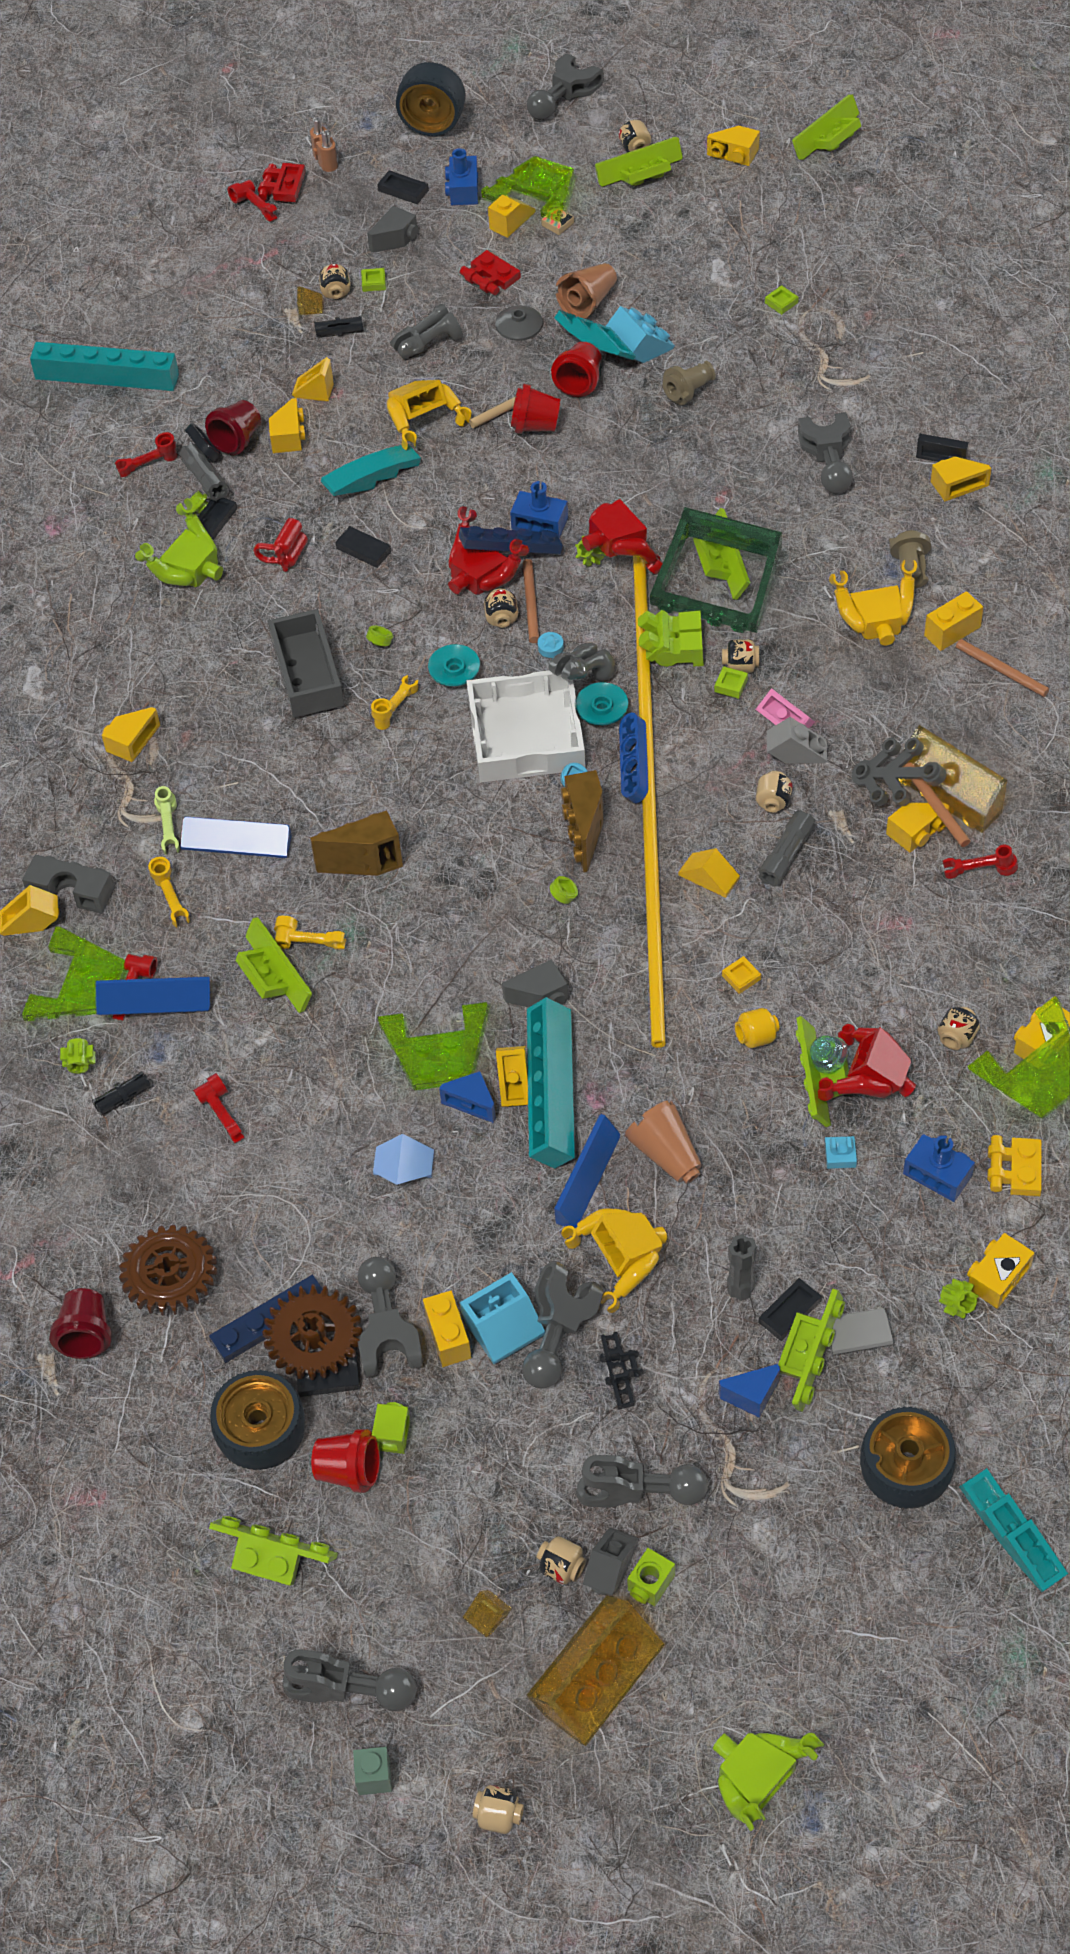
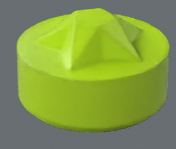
M373 625L369 627L366 638L375 646H390L393 634L384 627Z
M558 876L550 884L552 896L561 903L569 904L578 895L577 886L567 877Z

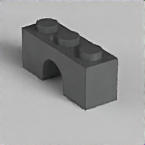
M36 854L22 879L25 889L32 885L55 895L63 888L73 887L77 908L103 914L115 889L111 873L102 868L94 869L82 866L77 862L69 863L57 860L52 856L44 857Z

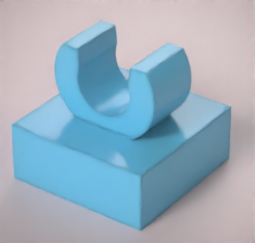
M854 1136L825 1137L827 1169L856 1168L857 1158Z

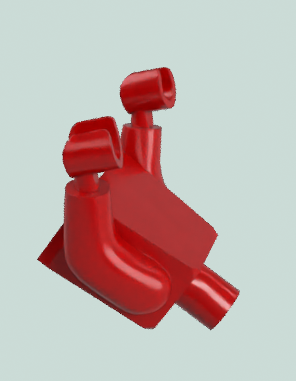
M621 499L616 500L612 504L603 503L593 511L589 518V534L582 537V543L587 551L599 547L607 557L617 555L641 557L647 562L646 567L654 574H658L665 566L660 561V556L646 542V526Z
M462 506L458 510V517L462 520V523L458 525L449 556L448 565L451 570L452 580L448 582V586L455 594H459L466 588L475 595H480L485 591L494 590L511 581L521 562L520 556H526L529 553V548L527 545L522 544V540L514 539L509 547L513 554H510L508 557L495 550L464 549L459 538L460 527L469 528V523L476 519L477 513L475 510L470 509L469 515L466 518L467 507Z
M845 1024L842 1027V1031L838 1032V1037L844 1041L845 1046L852 1045L854 1039L860 1042L847 1075L848 1077L837 1080V1083H833L827 1077L819 1081L818 1098L820 1100L828 1101L832 1099L834 1092H838L839 1095L864 1094L872 1097L886 1098L896 1091L903 1097H908L914 1091L916 1084L906 1076L911 1060L887 1031L881 1027H859L855 1030V1027L851 1024Z

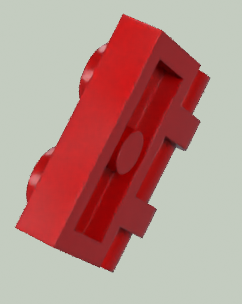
M270 163L263 172V182L259 184L258 196L265 201L267 196L273 194V200L296 202L306 173L305 165L283 163L281 169H279L275 164Z
M488 250L471 261L470 269L462 266L459 272L465 277L466 281L479 285L482 291L493 295L499 293V287L506 290L521 278V271Z

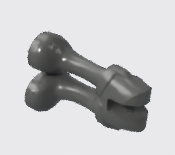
M439 304L418 324L413 327L408 326L398 332L390 341V345L403 359L423 352L425 346L439 335L447 333L453 340H459L463 337V332L452 312H448L444 304Z
M591 642L578 645L572 653L563 652L557 654L549 662L548 668L553 674L561 675L566 681L582 679L591 669L596 680L607 681L614 675L615 662L609 651L602 649L597 652V645Z

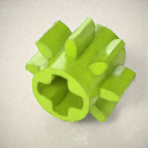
M582 540L575 545L578 553L575 557L583 560V564L590 567L592 562L600 565V561L606 556L599 547L587 551Z
M81 1038L69 1040L67 1048H60L62 1067H67V1070L71 1073L80 1074L86 1072L89 1064H95L93 1045H89L88 1041Z
M952 1279V1284L943 1286L939 1302L946 1305L944 1313L965 1318L966 1313L974 1311L978 1295L971 1291L974 1285L967 1281L962 1282Z

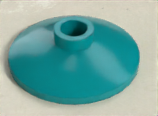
M451 644L437 649L431 655L428 661V670L431 677L442 685L461 686L467 684L466 680H473L480 670V660L477 653L471 648L460 644Z
M598 682L590 684L583 688L576 698L577 713L583 720L594 725L615 723L626 714L628 709L626 693L612 683Z

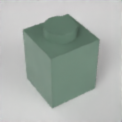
M387 1747L353 1750L355 1784L358 1794L368 1795L392 1792L390 1758Z

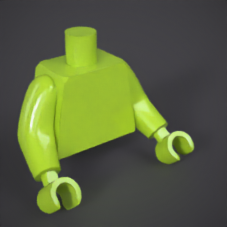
M186 498L184 504L187 506V510L179 503L176 506V511L179 515L186 516L185 522L188 529L184 530L159 559L155 556L152 557L154 549L149 543H143L140 546L141 550L136 552L135 558L140 562L146 561V566L164 583L198 587L207 577L216 581L219 580L223 574V567L218 565V551L214 541L205 530L198 516L192 513L195 507L194 502Z
M724 1733L714 1744L713 1750L725 1759L719 1768L718 1786L730 1814L736 1820L745 1823L749 1831H752L754 1829L752 1823L755 1820H766L762 1810L795 1772L796 1760L806 1756L813 1761L816 1760L818 1755L814 1750L819 1746L824 1747L825 1744L814 1733H808L802 1739L769 1733H758L756 1735L748 1733L739 1744Z

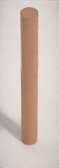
M526 559L523 561L529 642L537 643L539 630L533 562L530 559Z
M963 639L957 642V649L1042 697L1048 694L1049 688Z
M910 762V763H907L904 767H915V766L913 765V763ZM911 779L960 846H967L970 843V839L928 783L923 779Z

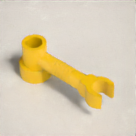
M406 675L401 680L402 684L399 690L390 700L379 698L372 702L371 715L374 718V725L377 729L385 730L389 728L390 717L395 709L406 697L418 691V680L414 684L408 685V675Z
M165 857L153 858L148 865L149 873L154 879L155 884L161 887L171 909L172 924L178 927L176 922L178 916H184L189 923L188 911L182 908L170 882V862Z
M285 915L276 918L274 927L276 931L275 942L281 949L290 948L291 942L324 944L334 949H345L346 939L344 938V932L333 931L325 934L296 931L298 921L295 918Z

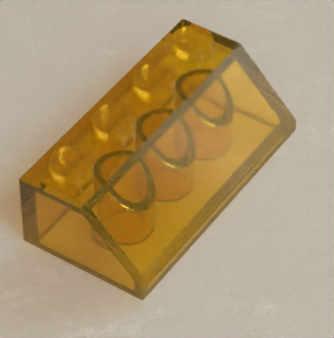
M919 725L911 738L915 737L920 740L924 745V749L921 754L914 756L907 763L911 762L915 767H923L928 762H937L946 770L944 782L938 786H929L942 803L950 806V814L964 821L967 826L983 833L1002 814L1007 780ZM899 779L903 785L909 786L921 794L911 779Z
M606 1595L526 1696L547 1719L581 1745L586 1746L665 1644L628 1601Z

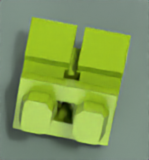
M663 610L656 615L646 611L638 618V626L645 629V632L639 637V646L646 650V659L651 662L655 660L657 664L665 667L676 663L693 662V667L704 666L701 611L679 612V616H670Z

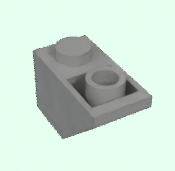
M789 717L767 730V752L786 764L827 762V740L807 728L804 724Z

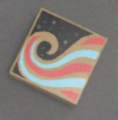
M556 207L542 218L541 222L543 227L560 235L574 224V216Z

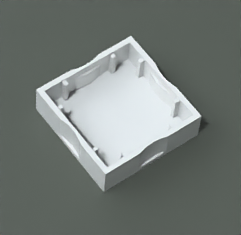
M550 670L533 672L523 676H499L466 680L480 783L561 773L564 767L570 763H579L585 767V749L580 720L576 713V695L573 680L566 681L561 675L557 676Z

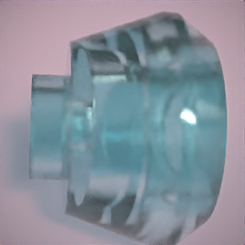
M824 1035L818 1037L810 1048L814 1067L821 1073H832L840 1069L848 1057L846 1042L835 1036Z

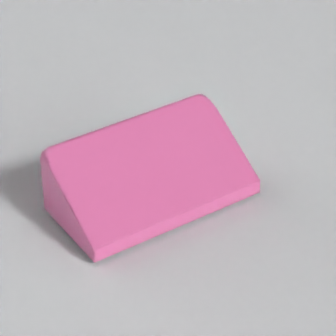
M772 688L755 709L775 725L789 717L804 724L807 728H810L815 723L814 720Z

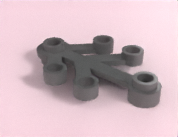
M912 737L908 739L905 743V750L886 767L880 766L890 756L897 755L901 749V744L894 738L886 739L882 744V751L872 760L860 761L852 771L853 782L859 786L867 787L870 792L869 798L875 805L883 806L888 801V793L879 787L876 782L877 779L885 780L893 792V801L899 806H906L911 800V794L902 787L898 779H923L931 786H938L944 782L946 770L937 762H928L923 767H902L910 759L918 756L923 751L924 745L917 738Z

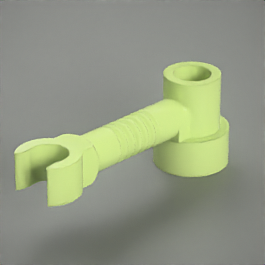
M161 786L156 789L154 799L156 809L161 813L164 839L161 842V847L166 855V846L174 844L177 853H179L180 846L175 838L172 822V812L177 807L175 795L168 787Z

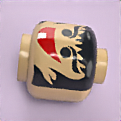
M640 120L626 122L619 131V139L627 153L651 144V135L645 124Z
M330 264L324 267L319 274L320 290L326 298L339 299L349 293L351 286L350 278L345 267L338 264Z
M499 588L493 590L485 597L484 610L487 622L493 626L503 628L516 621L518 605L517 599L512 592Z
M750 639L730 640L727 649H722V665H727L728 668L746 673H752L755 667H759V646H755L754 642Z
M771 771L761 776L758 780L756 802L768 812H777L787 808L792 794L791 780L779 771Z
M967 1007L950 1008L937 1028L940 1041L946 1047L953 1050L967 1048L979 1031L980 1023L971 1009Z
M559 1536L552 1539L550 1543L545 1541L537 1553V1559L540 1560V1572L560 1584H568L571 1580L576 1582L582 1574L587 1561L583 1557V1549L580 1546Z
M489 1785L483 1792L478 1791L473 1808V1818L477 1819L478 1826L481 1829L507 1834L512 1830L514 1824L520 1825L524 1804L518 1803V1793L515 1790Z

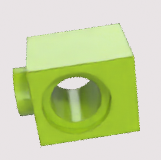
M396 1402L377 1404L372 1436L376 1437L380 1451L405 1454L410 1426L408 1407H404Z
M647 1548L627 1578L630 1595L642 1604L648 1602L656 1606L675 1577V1563ZM652 1575L658 1580L653 1584H646L642 1581V1578Z

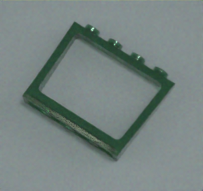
M684 507L672 542L650 593V605L657 606L660 611L663 610L667 613L672 611H701V618L706 619L712 626L724 624L731 626L732 630L738 633H744L745 630L757 633L782 549V532ZM693 537L767 557L751 613H743L664 591L687 538Z

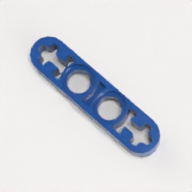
M631 712L623 717L619 725L621 793L632 803H639L648 793L646 723L640 716ZM637 742L634 749L630 751L631 747ZM637 764L635 770L631 773L632 768Z

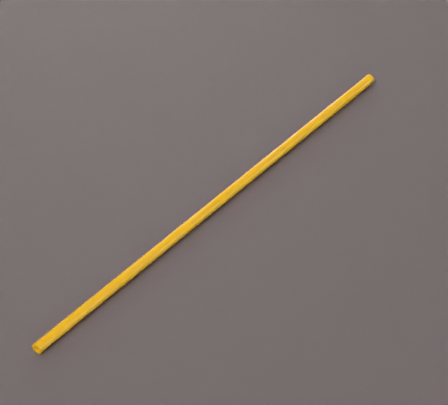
M633 556L639 716L646 723L648 793L642 800L651 1045L655 1048H661L665 1046L666 1042L650 661L646 659V650L639 646V637L645 632V629L638 626V618L648 611L646 561L641 557Z

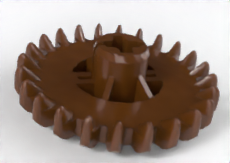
M175 1224L171 1225L168 1230H165L164 1226L161 1225L158 1227V1232L155 1233L152 1229L147 1230V1237L137 1236L138 1244L130 1243L128 1245L131 1252H125L122 1255L125 1262L119 1265L120 1271L123 1272L120 1274L119 1280L121 1283H124L122 1286L123 1292L125 1294L129 1293V1301L133 1303L137 1299V1306L140 1310L147 1303V1309L150 1314H153L155 1307L159 1306V1311L164 1316L167 1306H170L173 1314L177 1315L178 1304H181L188 1311L189 1299L193 1300L197 1305L200 1303L197 1295L198 1292L208 1296V1290L204 1284L214 1286V1280L209 1274L217 1275V1269L213 1266L217 1264V1258L212 1255L214 1249L212 1246L207 1245V1238L199 1237L196 1230L188 1233L187 1226H182L177 1231ZM163 1251H172L171 1253H163L161 1255H158V1253H161ZM178 1252L182 1253L186 1258L179 1259L177 1257ZM154 1257V1263L152 1265H148L150 1260ZM188 1271L184 1277L183 1272ZM157 1277L158 1284L153 1283L150 1278Z
M314 1284L311 1285L309 1294H306L303 1287L300 1286L299 1297H295L291 1291H288V1303L278 1298L277 1302L280 1310L270 1307V1314L274 1319H264L265 1325L270 1328V1330L264 1329L262 1331L263 1336L270 1339L269 1341H264V1347L272 1350L268 1353L269 1359H278L275 1363L277 1368L287 1366L285 1369L287 1375L297 1371L298 1379H302L306 1373H309L310 1380L315 1379L316 1373H320L322 1378H326L327 1370H331L336 1374L338 1373V1364L348 1366L346 1356H356V1351L351 1347H358L360 1339L355 1337L360 1336L363 1332V1329L358 1326L361 1323V1317L359 1315L353 1317L357 1312L355 1305L347 1308L349 1305L348 1296L339 1301L340 1294L338 1289L329 1296L326 1285H324L320 1294H317ZM321 1315L328 1318L333 1324L324 1323ZM295 1325L298 1327V1331L291 1335L292 1328ZM335 1331L334 1339L331 1342L327 1338V1333ZM301 1340L305 1346V1352L297 1348L293 1342ZM311 1349H321V1351L318 1352H310Z

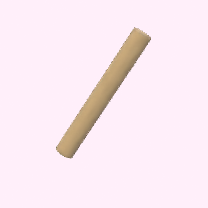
M515 397L470 419V426L474 429L513 409Z

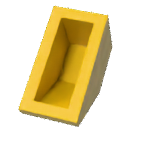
M501 195L488 207L489 229L508 238L536 210L517 199Z
M952 457L932 464L931 483L944 502L989 486L991 467L987 464Z
M150 707L116 716L110 725L104 728L101 735L106 752L133 762L160 727L157 710Z
M29 885L0 910V935L39 932L46 929L59 916L58 895Z

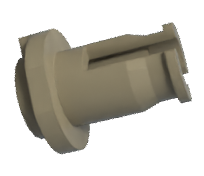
M707 360L703 364L699 363L697 366L686 370L679 366H672L663 375L664 392L670 400L678 405H684L692 400L695 389L703 386L710 380H715V370Z
M910 530L900 533L896 538H889L891 555L899 559L900 564L905 560V570H912L913 560L916 561L917 569L912 573V577L915 578L914 588L927 584L928 576L925 575V555L931 549L929 536L919 531Z

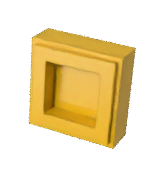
M743 956L723 969L722 977L740 994L760 981L761 973Z

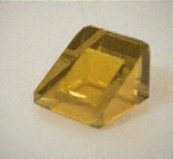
M297 286L299 315L323 313L322 294Z
M479 1591L462 1618L487 1638L507 1617L511 1608L491 1591Z

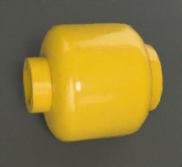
M765 1008L744 1012L735 1023V1033L738 1041L742 1044L744 1043L749 1048H756L774 1042L776 1032L779 1031L777 1017Z

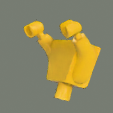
M440 380L414 381L388 393L387 410L398 433H402L401 445L405 450L408 449L407 441H411L414 447H416L417 439L415 432L408 430L410 427L407 419L410 420L442 405H446L451 411H456L455 422L459 426H464L465 420L469 423L471 419V410L467 407H461V402L449 386L442 384Z
M905 560L901 562L900 569L904 573V577L901 578L900 589L896 585L849 594L848 589L844 587V584L848 581L847 573L840 571L841 581L839 583L836 581L835 574L830 575V583L837 588L834 592L841 617L854 631L861 633L864 639L879 638L880 644L887 646L895 641L894 635L901 633V626L906 625L913 607L915 578L912 577V573L917 569L915 560H913V568L910 571L904 568Z
M604 1208L591 1213L579 1221L576 1228L565 1226L562 1229L561 1235L564 1239H567L565 1245L569 1249H574L581 1242L580 1235L587 1236L591 1234L616 1276L621 1277L614 1286L615 1290L613 1292H604L600 1302L603 1305L608 1299H614L613 1304L607 1309L609 1313H614L620 1306L618 1299L621 1296L626 1297L656 1266L659 1260L658 1253L663 1247L662 1244L667 1240V1233L663 1227L653 1228L642 1213Z

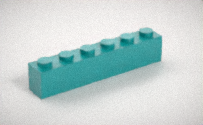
M35 342L30 356L36 380L174 391L179 376L175 353Z
M545 997L527 1008L529 1157L555 1169L575 1158L571 1009Z

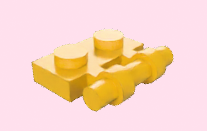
M991 1136V1145L988 1146V1157L991 1161L990 1168L987 1170L990 1190L1000 1192L1002 1191V1184H1010V1195L1040 1197L1041 1139L1012 1137L1010 1148L1003 1145L1002 1136ZM1002 1161H1010V1171L1002 1168Z

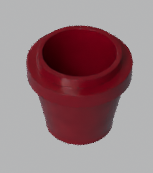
M240 400L227 407L216 408L207 415L205 420V429L209 440L218 450L228 455H237L246 449L249 439L261 425L259 411L252 403L246 400Z
M77 1288L65 1294L57 1320L50 1328L49 1340L57 1351L67 1357L87 1359L95 1357L108 1349L111 1343V1329L107 1324L104 1298L99 1292L88 1288Z

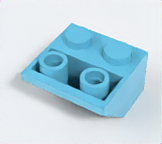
M620 306L606 325L636 355L634 359L642 363L672 350L675 346L668 339L670 335L664 329L658 328L655 325L657 321L647 313L642 315L632 307L629 310Z
M512 1272L460 1302L463 1321L493 1364L505 1359L545 1334L542 1324L537 1322L539 1317L529 1296Z

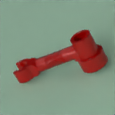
M251 180L228 186L227 191L232 202L236 204L248 199L261 210L267 221L270 222L277 219V216L273 214V211L277 210L276 206L266 203L255 194V186Z
M169 432L160 433L155 438L157 449L133 459L117 460L115 465L120 477H126L135 468L162 457L168 462L175 460L178 454L173 434Z
M1006 844L998 846L995 851L996 854L967 860L947 858L942 861L944 868L954 867L951 870L944 871L945 877L948 879H953L959 874H963L964 871L995 865L1000 875L1009 876L1017 871L1018 862L1015 854L1012 852V848Z
M128 954L124 962V969L129 971L125 980L138 979L140 976L152 979L157 969V957L143 955L141 957ZM114 1014L112 1018L123 1021L126 1014Z
M215 1073L206 1079V1083L193 1091L202 1105L208 1102L232 1141L236 1143L243 1139L244 1136L219 1099V1097L228 1093V1090L218 1074Z

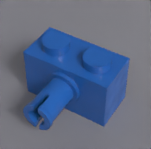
M461 148L455 149L452 152V157H449V166H445L446 181H449L445 182V194L450 196L451 206L478 204L477 155L467 156L466 150Z
M540 481L532 483L530 487L531 493L519 491L510 512L511 529H527L535 532L550 530L557 533L560 538L568 520L567 501L547 497V486L542 482V489H540Z
M923 1134L906 1157L903 1174L955 1202L972 1178L975 1162L966 1154L952 1150L953 1141L951 1138L946 1143L947 1136L945 1135L930 1138Z

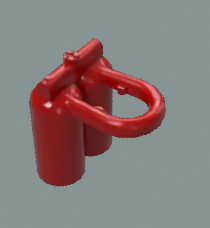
M288 518L274 544L257 543L253 549L254 555L262 562L281 565L283 571L287 572L289 568L295 565L308 541L307 536L301 532L302 524L294 518ZM259 549L274 550L277 558L273 556L266 557L260 553Z

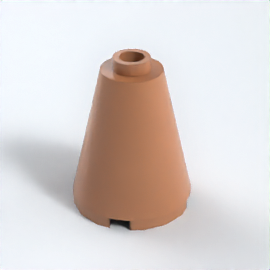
M603 263L564 274L556 283V286H558L556 299L564 312L574 314L575 316L581 318L589 317L616 283V272L611 265Z
M663 1101L652 1107L642 1115L644 1119L639 1125L634 1121L626 1130V1138L678 1183L685 1181L686 1184L690 1183L700 1175L699 1169L702 1164L678 1110L672 1101Z

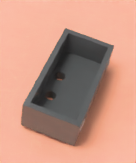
M315 609L268 620L272 645L293 718L344 706L340 680L319 610Z

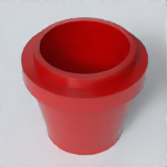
M579 342L570 350L558 355L551 367L552 380L557 388L572 397L589 395L599 381V367L601 364L599 350L591 343Z
M523 384L522 388H517L511 419V427L515 428L514 433L522 434V432L526 431L555 432L561 399L533 389L529 384Z
M356 1429L353 1433L318 1438L314 1443L311 1457L312 1473L315 1480L348 1487L355 1493L368 1492L375 1484L380 1468V1449L376 1437L372 1436V1432L368 1429Z

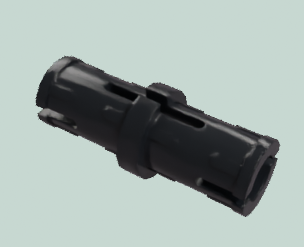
M361 316L343 319L335 317V320L314 322L316 337L333 334L343 336L342 333L363 331Z
M141 1071L121 1084L119 1082L114 1084V1088L93 1099L92 1103L97 1112L102 1116L122 1103L124 1105L130 1102V1098L150 1088L151 1085L146 1075Z

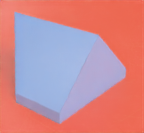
M401 1134L376 1147L373 1175H379L396 1185L422 1177L432 1178L434 1149Z

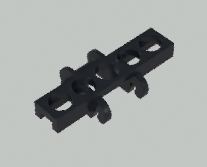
M617 1332L607 1336L602 1334L601 1342L604 1354H601L599 1358L601 1362L607 1363L610 1377L605 1378V1383L613 1387L618 1410L634 1407L629 1378H637L644 1372L643 1368H639L636 1358L639 1356V1352L635 1350L623 1352ZM614 1340L616 1347L609 1349L607 1341ZM630 1360L632 1369L626 1370L624 1361ZM615 1367L623 1369V1373L615 1375L611 1371ZM625 1383L626 1387L619 1390L617 1384ZM620 1395H628L629 1402L621 1403Z

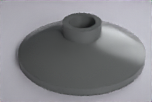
M516 305L501 311L496 318L495 324L496 330L504 338L523 341L536 336L540 332L543 320L541 314L536 309L529 306Z

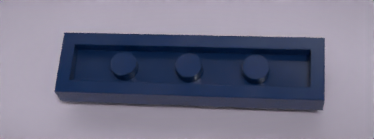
M470 526L469 528L460 527L459 538L464 549L510 551V543L514 539L522 540V544L527 545L531 553L561 554L563 547L557 533L550 530L535 532L527 529L506 530L501 527L484 529L478 526Z
M313 1274L210 1334V1341L223 1361L227 1363L267 1339L263 1336L262 1331L264 1329L270 1330V1328L265 1325L264 1319H274L269 1309L273 1307L276 1310H280L277 1302L278 1298H281L286 1303L289 1302L288 1291H291L295 1297H299L300 1286L303 1287L306 1294H309L311 1285L314 1284L317 1294H320L323 1289Z

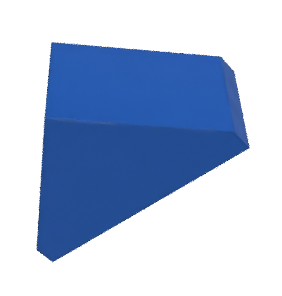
M480 1071L449 1081L440 1086L441 1104L494 1123L496 1119L494 1102Z
M775 1364L719 1380L718 1394L720 1399L760 1418L779 1383V1365Z

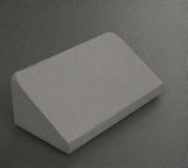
M879 1308L845 1314L840 1319L836 1318L833 1326L835 1335L830 1347L833 1355L893 1344L885 1309Z

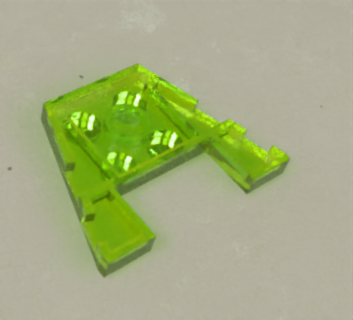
M533 156L514 168L513 173L508 177L501 176L496 180V184L490 188L485 186L481 190L482 198L495 201L501 195L506 196L513 189L547 201L540 210L541 217L559 222L574 179V168Z
M56 926L48 945L50 952L74 957L57 999L29 994L22 1012L24 1021H34L36 1017L45 1016L48 1019H56L60 1015L74 1013L76 1016L97 1014L95 1002L96 981L124 980L127 970L124 969V959Z
M1057 996L1051 998L1035 1011V1014L1050 1031L1052 1037L1008 1073H1006L990 1051H986L967 1066L970 1071L1041 1118H1045L1070 1098V1026L1064 1016L1061 1001Z
M487 1002L462 1005L465 1030L406 1038L403 1013L378 1016L379 1027L384 1032L391 1049L394 1050L414 1091L438 1088L444 1083L474 1073L478 1047L484 1031L485 1018L488 1014Z

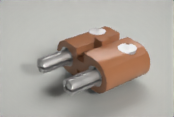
M314 117V127L310 130L313 156L318 160L323 171H335L338 168L335 142L330 137L329 131L321 125L320 117Z

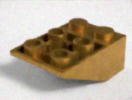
M596 770L564 776L565 787L561 788L564 820H568L567 830L570 842L574 841L575 845L573 847L576 863L581 862L583 873L588 872L603 826L602 788Z
M387 810L371 814L364 819L346 823L336 829L321 832L316 836L310 837L317 873L378 876L403 867L399 834Z

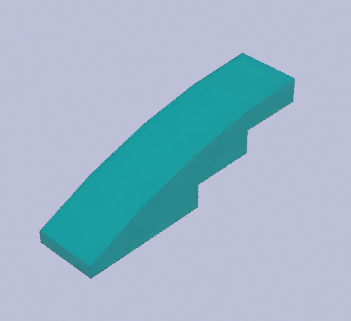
M561 310L555 315L554 318L568 332L582 342L591 343L598 350L634 360L636 357L610 327L578 316L576 317L574 314Z
M409 444L407 450L403 449L402 445L394 446L349 462L323 476L321 482L333 496L371 490L375 488L376 481L396 478L399 469L419 466L421 457Z
M987 1468L959 1486L998 1542L1041 1592L1068 1574L1032 1519L1027 1520L1011 1495L1009 1493L1004 1494Z

